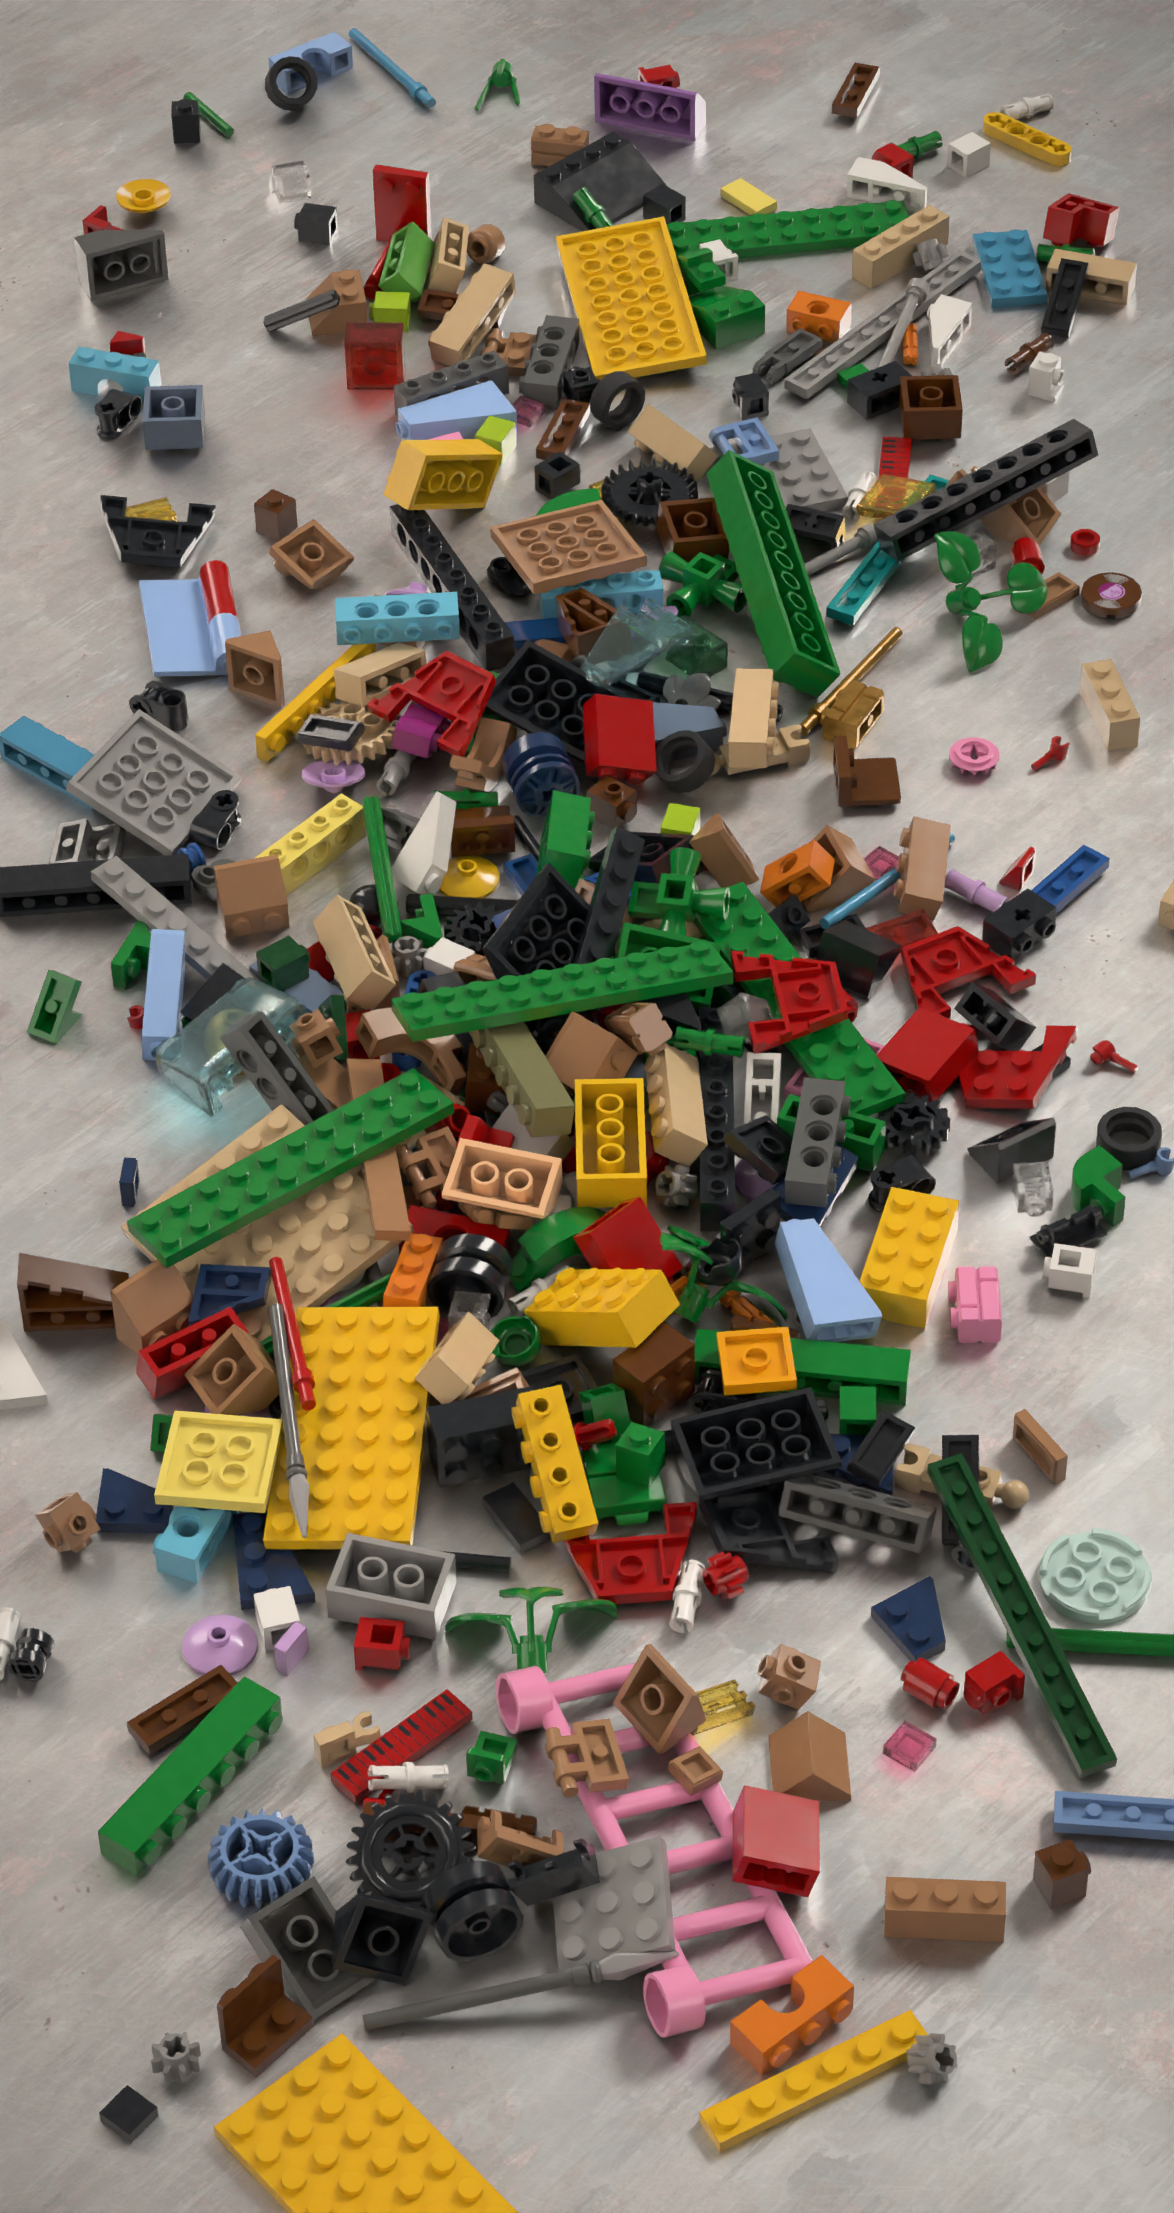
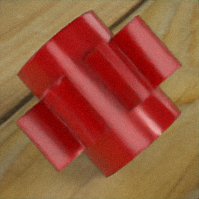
M722 1551L707 1559L710 1567L703 1570V1580L712 1595L720 1594L722 1599L727 1597L730 1600L744 1593L742 1584L749 1580V1572L741 1557L737 1555L732 1557L730 1552L724 1554Z

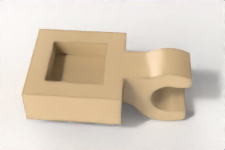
M370 1711L358 1714L354 1718L352 1726L349 1721H346L336 1726L326 1727L321 1732L313 1735L315 1758L321 1769L355 1756L357 1754V1747L371 1744L381 1737L379 1726L364 1729V1727L372 1724V1714Z

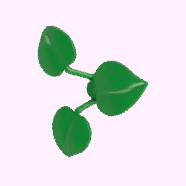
M952 531L940 532L934 535L937 543L940 569L949 582L958 584L955 586L956 590L950 591L947 594L946 606L952 614L969 616L963 625L962 644L968 672H973L997 660L1003 648V639L999 628L993 623H987V616L973 612V610L977 609L981 600L1011 594V606L1015 611L1022 614L1037 611L1047 598L1046 581L1033 565L1018 563L1012 566L1007 574V584L1010 589L980 595L979 591L973 587H966L973 580L972 571L977 570L981 564L977 545L971 538L962 533Z
M670 1225L667 1227L670 1234L661 1233L660 1243L663 1251L675 1250L685 1252L693 1260L687 1284L678 1299L680 1305L673 1312L697 1324L706 1307L713 1309L716 1302L728 1291L735 1290L755 1294L767 1300L778 1310L786 1322L788 1315L774 1297L757 1287L739 1281H731L711 1299L708 1298L710 1290L697 1284L695 1277L701 1259L711 1265L714 1262L697 1249L701 1246H708L710 1243L686 1230ZM685 1242L693 1243V1244H695L696 1247H694V1246H692V1245H690V1244H687V1243H685Z
M552 1587L508 1588L500 1590L499 1596L502 1598L519 1597L526 1600L527 1635L520 1636V1643H518L511 1620H513L512 1615L475 1612L460 1614L448 1620L445 1625V1633L456 1626L477 1620L502 1625L506 1628L512 1644V1654H517V1670L538 1666L546 1674L548 1673L547 1653L552 1652V1641L560 1615L576 1609L604 1612L616 1618L617 1606L611 1601L602 1599H587L552 1605L553 1614L545 1642H543V1635H535L534 1603L542 1597L562 1596L563 1589Z

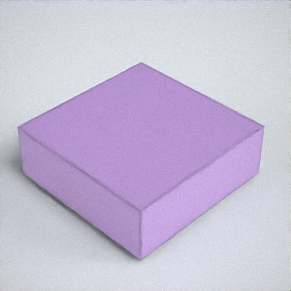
M298 1622L293 1623L275 1644L274 1651L277 1671L288 1676L309 1651L306 1626Z

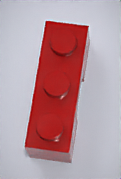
M413 1205L410 1206L407 1213L408 1220L413 1226V1234H427L443 1238V1241L453 1235L476 1234L496 1241L508 1251L509 1255L512 1250L511 1229L498 1228L495 1224L476 1223L464 1215H456ZM402 1241L399 1244V1255L401 1253L405 1241Z

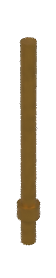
M894 627L821 703H816L808 711V716L799 724L802 727L801 735L806 736L816 725H821V715L826 707L831 708L833 706L838 691L840 689L845 690L853 680L859 681L903 636L900 628Z

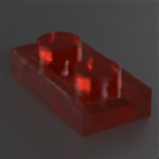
M924 909L865 928L902 945V947L938 934Z

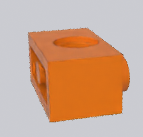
M798 290L787 308V333L792 334L801 328L822 338L823 341L834 343L844 336L851 326V302Z
M812 840L765 866L760 893L775 907L793 894H796L801 902L831 885L835 859L818 842Z

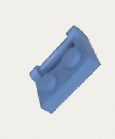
M758 417L713 428L709 433L710 441L714 446H718L723 455L728 450L736 453L728 442V439L734 438L743 454L739 455L759 465L779 460V449Z

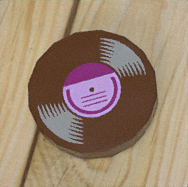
M1114 572L1099 573L1091 576L1084 582L1081 590L1082 604L1090 613L1099 617L1107 618L1108 614L1115 615V618H1123L1133 614L1140 607L1142 590L1133 578L1124 574Z

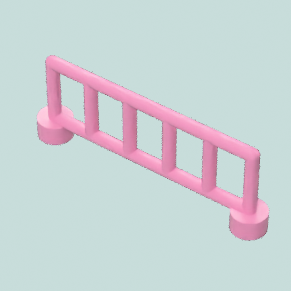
M635 1663L553 1682L547 1681L543 1671L538 1666L501 1673L496 1681V1698L502 1721L507 1730L512 1734L542 1727L545 1730L557 1727L560 1729L562 1736L571 1735V1729L558 1704L620 1690ZM635 1727L614 1731L621 1753L651 1747ZM691 1732L675 1744L674 1748L677 1754L681 1756L698 1747L699 1744L693 1732ZM577 1754L568 1755L570 1763L579 1762ZM586 1781L576 1782L578 1787L577 1795L605 1851L629 1845L617 1820L702 1800L721 1838L668 1850L669 1875L732 1860L733 1808L719 1782L692 1796L677 1781L610 1798H605L603 1792L589 1793ZM746 1884L753 1897L751 1899L673 1918L675 1949L679 1952V1956L662 1962L664 1970L647 1974L643 1985L647 2014L654 2030L660 2037L665 2038L702 2028L705 2022L706 2005L791 1984L792 1976L813 1961L775 1890ZM765 1920L785 1960L698 1981L678 1943L679 1941Z

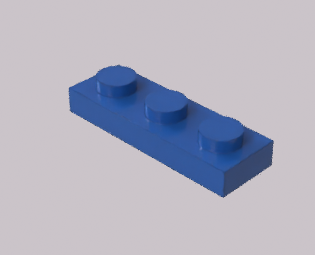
M1082 845L1031 891L1056 906L1057 914L1109 868L1110 858L1086 845Z

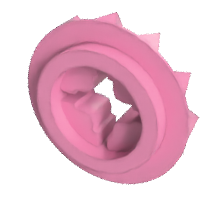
M982 738L961 739L954 743L949 751V760L952 762V768H960L961 774L972 772L974 776L977 772L987 775L989 769H996L1000 756L998 748L992 742ZM972 753H975L978 760L971 759Z

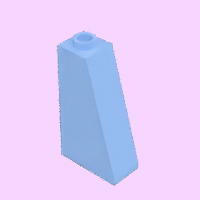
M491 380L399 408L398 421L395 423L398 436L404 438V440H428L459 432L463 439H475V434L489 416L516 422L517 435V411Z
M151 930L142 1028V1060L176 1061L181 1022L180 1011L183 1005L186 980L185 931Z
M792 1219L787 1222H780L774 1244L806 1340L841 1342L876 1337L882 1319L880 1309L815 1219Z

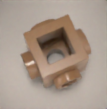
M319 1009L300 1016L296 1022L289 1025L295 1036L290 1039L294 1050L299 1058L305 1055L313 1068L343 1053L336 1039L341 1034L331 1017L325 1020Z
M78 1492L60 1496L35 1514L44 1529L42 1532L44 1539L58 1552L72 1550L76 1553L92 1543L91 1536L100 1530L95 1521L97 1517L93 1508L87 1502H83Z
M780 1644L770 1656L765 1655L759 1664L757 1675L761 1679L758 1693L772 1698L778 1703L786 1704L799 1710L817 1690L821 1661L801 1653L795 1648Z

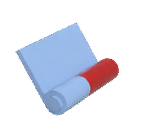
M218 560L205 563L200 569L199 579L139 580L154 677L228 675L225 641L229 638L241 636L229 567L226 563Z

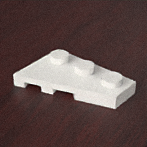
M0 1320V1410L48 1404L44 1389L5 1321Z

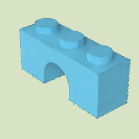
M78 347L68 363L71 390L74 392L98 396L108 379L117 382L124 392L139 395L144 404L145 387L161 386L159 360L124 355L118 352L95 350L89 347Z

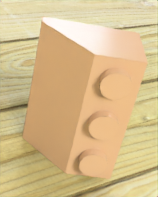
M460 1138L441 1195L443 1199L544 1219L554 1210L563 1183L562 1159Z

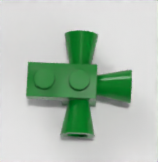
M669 551L659 565L658 570H660L661 579L683 584L681 589L670 594L666 599L667 606H675L677 608L678 614L676 617L679 619H688L698 603L709 607L718 599L735 613L740 612L747 603L746 596L742 590V583L734 582L739 577L735 562L718 554L712 558L699 552L688 563L673 551Z
M673 848L670 851L671 874L661 873L659 884L633 881L628 913L630 917L663 919L659 930L686 936V922H694L696 911L726 920L730 905L729 887L698 890L694 877L702 860V855L690 848Z

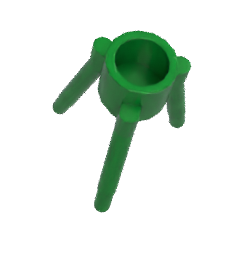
M502 58L494 64L492 75L488 77L487 84L474 108L476 111L480 109L494 84L501 88L510 85L515 104H520L516 85L517 79L513 76L512 65L505 61V59Z

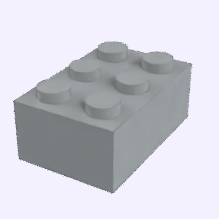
M347 1533L326 1587L328 1618L355 1624L359 1623L360 1617L405 1621L406 1634L436 1640L457 1583L455 1554Z

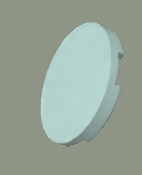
M1092 1528V1532L1076 1533L1070 1536L1064 1534L1047 1547L1041 1558L1039 1583L1044 1597L1058 1612L1079 1622L1108 1624L1126 1619L1144 1605L1150 1593L1152 1572L1146 1558L1142 1554V1549L1129 1538L1114 1531Z

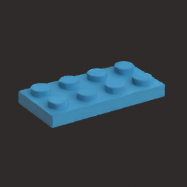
M1015 229L1007 232L973 234L972 244L976 258L982 261L980 271L991 308L1047 304V291L1027 230Z

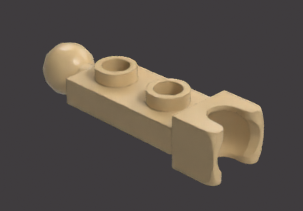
M801 725L779 728V733H776L774 737V756H768L767 766L786 762L788 766L809 761L810 742L807 739L801 740ZM729 744L719 746L718 755L714 753L716 761L711 776L716 774L720 767H725L728 775L758 768H729Z
M906 1444L904 1446V1463H899L896 1466V1487L918 1494L921 1490L938 1494L927 1473L928 1464L942 1460V1456L931 1454V1449ZM980 1466V1490L990 1508H992L996 1497L1001 1498L1005 1506L1011 1509L1023 1507L1027 1503L1029 1490L1025 1483L1019 1480H1011L1002 1484V1471Z

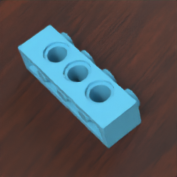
M660 570L616 573L608 575L604 579H592L580 582L575 586H564L552 589L547 593H540L542 619L557 618L556 596L580 587L625 614L630 620H637L643 615L663 607V584Z
M457 592L335 598L337 645L460 639Z
M176 1506L170 1515L169 1525L163 1534L159 1533L153 1544L157 1571L198 1584L234 1524L233 1514H240L241 1511Z

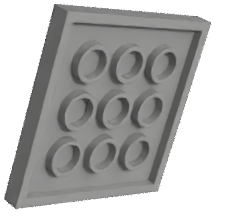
M811 428L779 435H770L779 449V460L761 466L774 472L785 508L788 504L827 511L842 508L846 505L848 495ZM737 443L730 444L736 454H743ZM718 446L710 448L718 457L707 470V473L723 456Z
M139 709L68 782L66 790L167 856L174 855L190 838L189 830L193 819L210 801L212 795L221 790L234 791L240 784L242 776Z

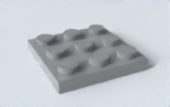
M661 1837L596 1853L600 1883L553 1898L558 1972L584 1963L589 1965L591 1960L601 1961L614 1953L676 1951L667 1844Z

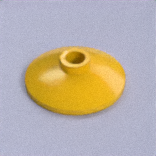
M153 179L130 181L122 185L116 193V200L119 206L127 211L136 213H147L161 209L167 205L171 198L169 187L163 182Z
M460 856L452 858L448 862L447 873L443 878L439 891L445 896L486 898L499 885V870L491 861L483 857Z

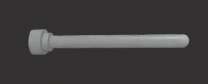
M912 278L909 281L905 290L907 302L878 367L893 361L917 305L926 300L930 291V285L925 280Z
M868 523L860 527L857 533H855L854 538L805 563L807 574L810 575L859 548L872 549L878 542L874 525Z

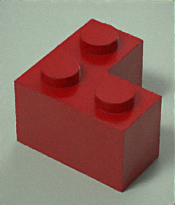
M1068 193L1048 206L1043 239L1050 240L1055 246L1071 244L1075 240L1081 239L1087 241V244L1090 246L1102 247L1114 239L1119 207Z

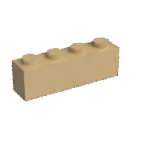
M928 205L853 249L852 278L873 289L915 264L913 253L918 252L917 244L936 238L938 244L944 243L947 245L950 216Z
M484 263L478 273L473 274L468 287L458 295L455 305L450 311L445 313L440 326L429 336L428 346L430 347L432 360L452 366L458 362L470 359L516 294L513 273Z
M736 668L729 732V768H767L768 756H774L779 682H773V669Z
M336 895L312 922L318 934L317 939L324 947L327 954L325 956L326 960L332 965L335 972L334 978L343 990L344 1000L354 1008L360 1006L365 1010L371 1009L373 1011L394 988L396 983L362 909L343 897Z
M666 1044L667 1046L662 1051L648 1056L644 1065L654 1152L690 1167L708 1145L698 1059Z

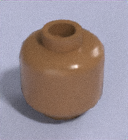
M483 224L468 234L467 255L474 262L487 264L503 253L505 237L498 227L492 224Z

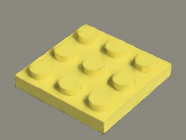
M174 1411L154 1494L155 1504L265 1513L283 1433L282 1419Z

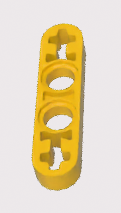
M991 112L983 117V132L987 136L1054 166H1065L1071 162L1072 147L1068 143L999 112Z

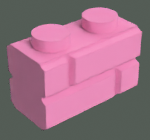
M981 1266L978 1269H975V1267H957L955 1269V1281H948V1302H955V1307H950V1329H957L958 1341L960 1343H977L978 1341L982 1343H998L1001 1340L1002 1329L998 1269L995 1266Z

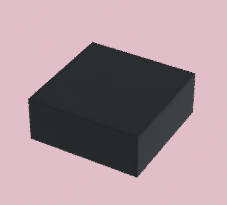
M128 2085L99 2112L100 2121L130 2144L159 2116L157 2106Z

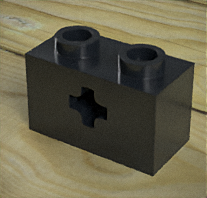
M893 361L848 379L847 403L866 420L899 408L900 376L912 375L897 361Z
M1027 888L983 919L982 941L990 945V949L1000 956L1007 955L1015 960L1020 955L1028 953L1041 940L1049 938L1056 928L1057 907Z
M972 982L954 1008L993 1043L1009 1051H1019L1036 1029L1033 1023L996 992L975 982Z

